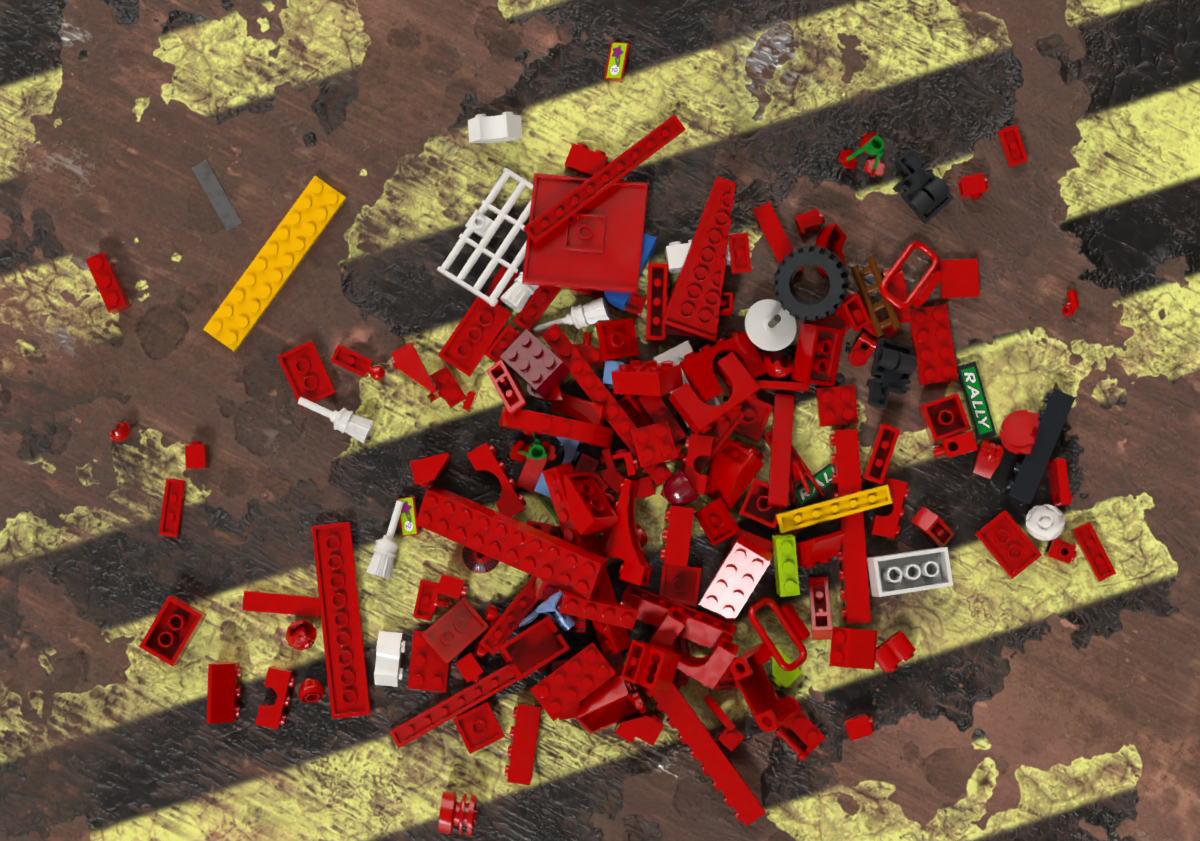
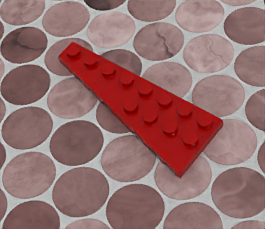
M717 175L662 318V323L716 341L731 212L736 184Z

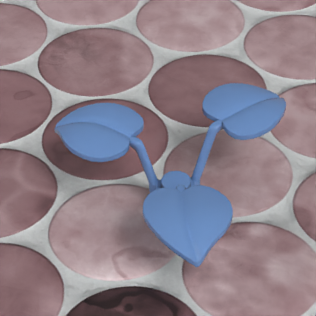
M559 591L539 606L531 609L517 629L520 631L521 627L531 623L540 614L550 616L554 623H558L563 631L569 630L576 621L571 615L558 612L556 605L563 594L562 591ZM555 611L554 616L548 612Z

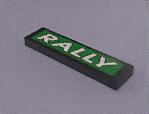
M976 362L957 366L958 377L976 439L980 440L997 435Z
M831 463L812 475L823 492L833 485L832 473H835V467ZM809 478L806 482L810 493L806 492L802 483L794 488L795 506L797 508H801L820 494Z

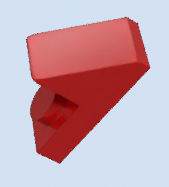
M857 292L845 299L838 308L846 316L854 332H857L871 322Z

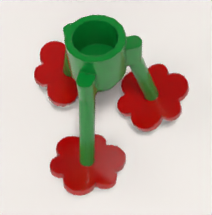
M875 132L862 135V139L859 141L861 148L855 153L851 150H842L840 152L839 162L842 163L845 169L850 168L852 170L856 168V156L862 152L876 155V158L872 159V161H866L863 170L869 173L871 177L876 175L883 176L885 165L881 163L880 158L884 154L882 151L884 142Z
M523 430L524 434H530L531 437H534V442L529 446L522 440H518L515 445L510 447V458L517 460V462H523V459L526 460L529 457L539 460L548 456L546 463L549 460L553 461L556 459L555 446H551L548 441H544L542 444L539 443L538 435H541V433Z

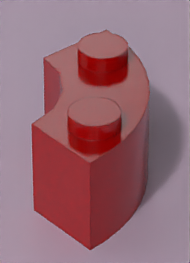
M836 223L824 226L817 236L815 245L835 252L838 255L837 257L845 263L844 266L847 265L842 253L843 244L847 236ZM816 266L823 279L829 278L821 267Z

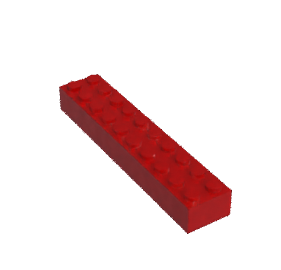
M436 485L426 489L415 525L588 600L597 594L609 560Z

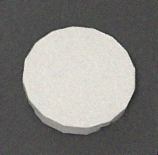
M1050 504L1034 506L1026 516V528L1034 538L1040 540L1055 539L1062 534L1065 528L1064 515L1061 510Z

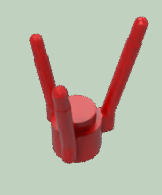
M802 459L790 463L789 486L793 504L796 503L792 475H794V478L800 477L806 492L810 493L804 477L806 473L820 495L825 497L821 487L808 470L806 463L803 464Z

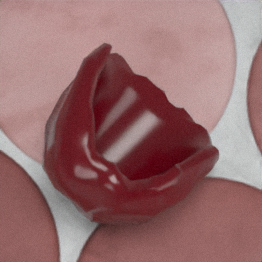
M678 470L670 477L663 487L664 497L672 506L682 507L695 501L698 497V494L695 493L696 490L691 486L690 481L685 477L682 470Z

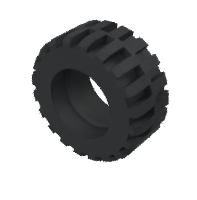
M818 245L800 247L786 255L779 263L773 278L775 279V284L773 285V289L776 291L775 297L782 304L783 310H787L790 312L789 315L797 316L800 320L804 321L806 319L816 321L833 314L841 306L848 294L849 273L845 269L843 260H840L835 252H831L825 247H818ZM806 265L821 267L829 277L828 292L823 298L816 301L802 299L794 289V276L801 267Z

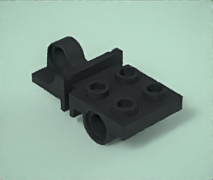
M913 148L908 149L894 162L897 169L906 176L893 187V190L895 192L903 190L900 196L924 224L954 199L949 193L947 184L941 178L935 176L932 169L925 170L929 165L923 162Z
M877 338L871 376L875 378L867 380L866 384L869 387L868 404L885 408L889 391L897 394H906L907 390H910V387H907L906 384H911L909 375L913 374L917 366V358L913 356L914 347L884 338Z

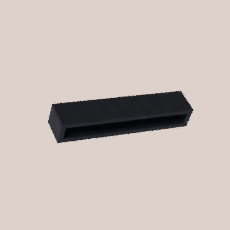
M1055 388L1045 392L1042 402H1044L1042 409L1037 411L1040 414L1039 428L1031 455L1020 453L1022 455L1020 461L1015 463L1012 470L1014 475L1006 483L1005 490L1007 491L1005 495L1025 504H1031L1075 397Z

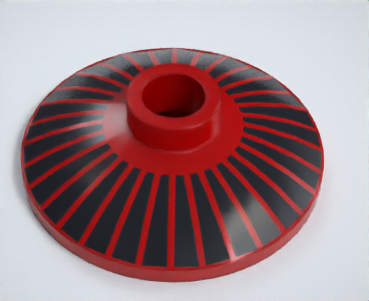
M464 546L462 551L463 561L471 571L487 573L498 565V560L487 555L479 558L477 551Z

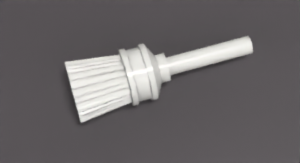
M523 272L519 273V276L514 280L515 283L500 298L504 304L518 313L521 312L530 295H533L535 290L539 288V285L522 284Z
M601 297L585 305L581 303L578 306H572L570 313L566 314V317L533 326V330L537 334L546 331L555 323L559 327L569 324L570 326L574 325L577 329H581V327H588L589 324L610 321L609 309L605 298Z
M300 397L297 403L330 418V421L333 422L334 430H339L343 434L347 433L363 444L366 442L374 425V421L354 415L353 411L350 412L346 408L340 411L334 410L333 412L303 397Z
M396 501L387 534L383 536V539L376 540L375 548H373L375 552L366 570L367 573L391 579L394 557L397 556V549H399L393 537L404 502Z

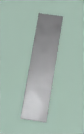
M207 160L192 167L191 169L226 230L229 231L241 224L240 218Z

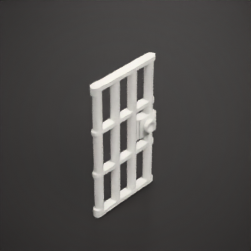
M505 167L502 170L503 174L487 198L481 202L482 205L479 210H475L465 225L466 230L463 234L459 235L460 239L442 266L437 268V271L493 307L497 304L498 297L513 274L518 272L517 268L525 258L526 242L511 264L501 259L520 229L523 230L525 227L523 224L530 215L531 200L518 220L513 219L507 214L525 187L533 190V184ZM509 177L518 181L519 184L502 210H499L491 204ZM488 209L498 215L494 221L485 216ZM505 219L514 226L494 254L487 250L486 246ZM473 232L482 237L479 244L469 238ZM465 243H468L476 249L456 277L448 272V269ZM484 253L492 259L472 287L465 283L464 279L480 255ZM500 263L508 269L490 297L481 293L480 290L497 264Z

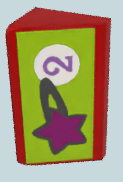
M611 42L604 80L623 83L629 43Z
M416 496L398 498L397 501L404 502L399 518L401 537L419 535L420 526L415 525L418 517Z

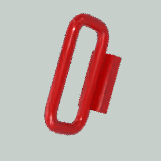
M914 241L907 245L881 281L880 293L883 298L898 309H906L911 305L916 308L921 306L944 276L939 270L936 271L939 266L938 255L926 244L919 241ZM919 249L930 257L932 264L908 298L903 302L899 301L888 292L887 286L913 250Z
M763 597L753 603L748 610V618L781 669L790 672L796 670L806 661L807 650L802 640L811 635L790 602L779 607L774 599ZM764 605L771 607L799 650V657L790 664L785 662L756 617V611Z

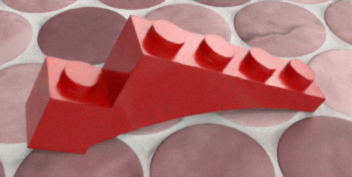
M624 478V482L620 486V497L614 508L619 520L610 528L609 537L604 544V554L624 560L620 567L621 575L619 579L639 586H648L653 567L649 566L641 549L635 520L636 494L639 481Z
M539 578L536 579L533 588L536 598L548 600L556 592L562 591L563 594L556 605L558 612L633 630L639 613L636 608L611 602L598 596H594L590 600L585 599Z

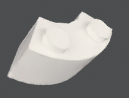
M503 112L502 115L498 116L475 115V118L468 120L469 143H499L521 139V116L513 115V112Z
M379 631L374 671L375 685L398 687L399 679H403L404 668H401L402 653H405L406 641H402V633Z

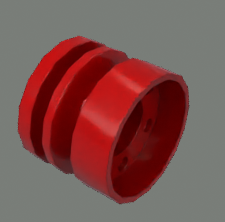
M443 791L438 833L452 834L454 826H458V833L462 836L463 828L467 827L466 835L472 837L478 815L477 795H471L470 803H467V794H463L461 802H457L456 793Z

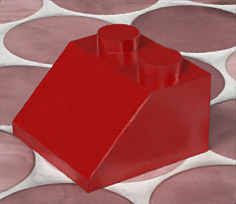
M447 452L411 461L410 466L415 485H420L421 488L433 486V482L438 481L451 460V454Z
M844 530L796 543L797 566H805L808 569L817 566L816 562L819 561L820 564L830 562L831 557L837 556L839 553Z
M832 627L829 666L874 670L877 631L849 627Z

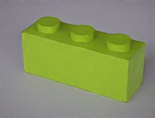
M792 534L772 535L777 594L780 597L800 595L795 537Z

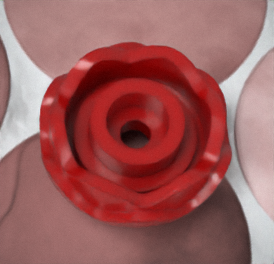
M126 421L119 423L115 430L110 431L109 438L115 442L124 441L131 434L132 428L130 423Z

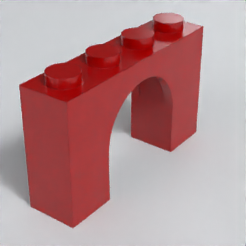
M737 331L729 335L730 339L728 340L721 338L714 342L715 346L710 347L708 344L700 348V352L697 354L694 351L684 356L685 360L679 363L690 387L702 402L705 403L723 393L713 372V360L716 355L727 356L733 352L753 379L767 373L765 365L746 331L741 334Z
M733 352L719 360L714 366V369L729 390V399L726 403L719 406L705 404L698 398L688 383L673 391L668 398L695 435L700 432L705 434L712 428L711 425L716 421L718 424L727 418L729 412H737L743 407L741 404L745 401L750 403L758 397L757 392L760 390V387Z
M672 606L653 634L649 644L679 654L680 659L677 668L683 671L685 675L696 679L703 686L713 690L735 658L739 646L722 637L709 655L701 658L687 655L679 647L677 636L685 626L689 616Z

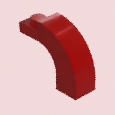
M608 448L602 450L603 455L599 456L602 467H607V469L600 471L606 484L620 495V486L624 482V477L615 469ZM650 476L636 480L639 481L636 499L656 494Z

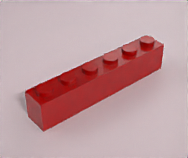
M628 584L620 602L621 605L638 610L639 613L636 619L659 627L672 606L689 616L678 637L689 639L698 645H704L713 650L722 637L731 642L737 627L631 584Z

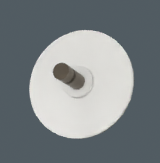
M772 299L758 301L746 313L745 331L758 349L767 351L782 350L793 341L796 335L795 317L789 315L790 312L787 310L784 311L779 301Z

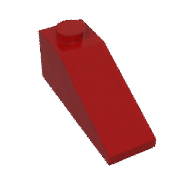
M411 342L391 353L393 357L391 363L395 370L399 369L403 375L436 398L440 396Z
M502 359L486 370L510 414L527 404L519 381L512 369Z
M828 577L808 578L812 640H829L832 637Z

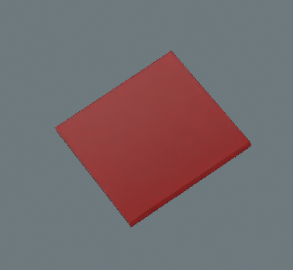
M534 173L529 223L589 178ZM619 180L535 244L527 235L522 284L637 294L648 183Z

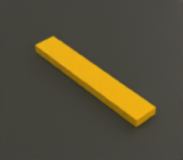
M888 484L775 515L780 533H785L892 504L893 502Z

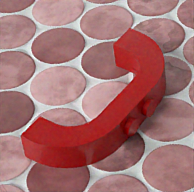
M502 407L498 425L515 430L520 429L575 440L606 449H611L615 432L613 429L530 410L518 409L510 414L506 407Z

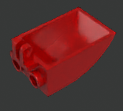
M727 438L708 468L706 475H709L706 495L713 500L721 497L728 510H731L764 465L761 462L764 459L762 453L748 444L745 447L738 440L733 442Z
M619 676L602 684L590 693L580 706L576 719L589 734H592L638 712L645 713L647 711L646 702L639 691L634 689L630 681Z

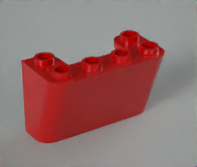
M763 642L744 650L731 662L730 670L761 730L770 732L787 723L802 712L798 701L792 696H785L779 699L762 664L772 658L770 651Z

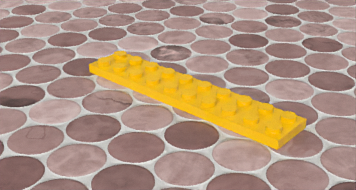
M314 176L203 330L236 352L347 198L317 176Z

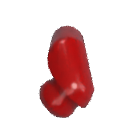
M1076 289L1066 291L1068 302L1061 310L1062 314L1066 317L1072 316L1079 308Z

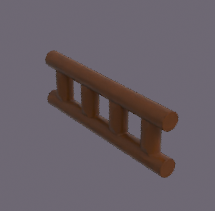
M875 257L868 259V267L860 270L859 266L856 265L851 267L877 338L884 336L883 329L892 325L894 330H898L901 328L893 305L885 300L882 295L883 301L874 305L872 303L870 294L878 290L880 292V284L883 280ZM873 273L876 283L866 287L863 277ZM886 308L889 318L880 322L876 312Z

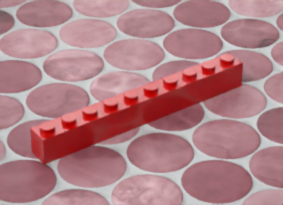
M858 429L833 430L832 435H829V445L833 446L830 462L835 467V473H832V484L835 485L836 492H833L834 499L862 491ZM862 511L834 519L835 523H838V531L844 530V537L837 560L841 562L838 578L839 581H842V589H840L839 594L840 600H843L844 608H841L842 620L845 619L847 624L871 622L864 514Z
M564 463L542 471L565 541L602 556L595 534L580 535L570 519L563 476L575 473L572 463ZM605 569L595 596L618 603L607 569ZM592 620L603 655L619 653L631 646L626 628Z
M672 681L669 693L652 691L644 687L647 695L650 698L653 696L657 701L655 705L661 713L665 712L668 716L666 720L672 729L676 727L680 734L677 736L684 745L686 743L691 748L689 753L694 760L699 759L702 763L700 768L704 774L712 777L713 781L711 783L717 792L721 790L725 795L723 800L727 806H732L735 809L734 815L740 823L744 822L748 826L765 814L764 807L675 683Z

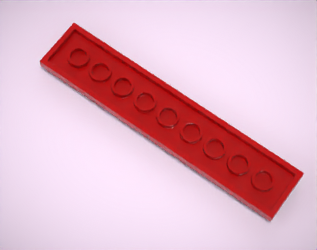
M351 522L311 526L332 719L370 715L371 707Z

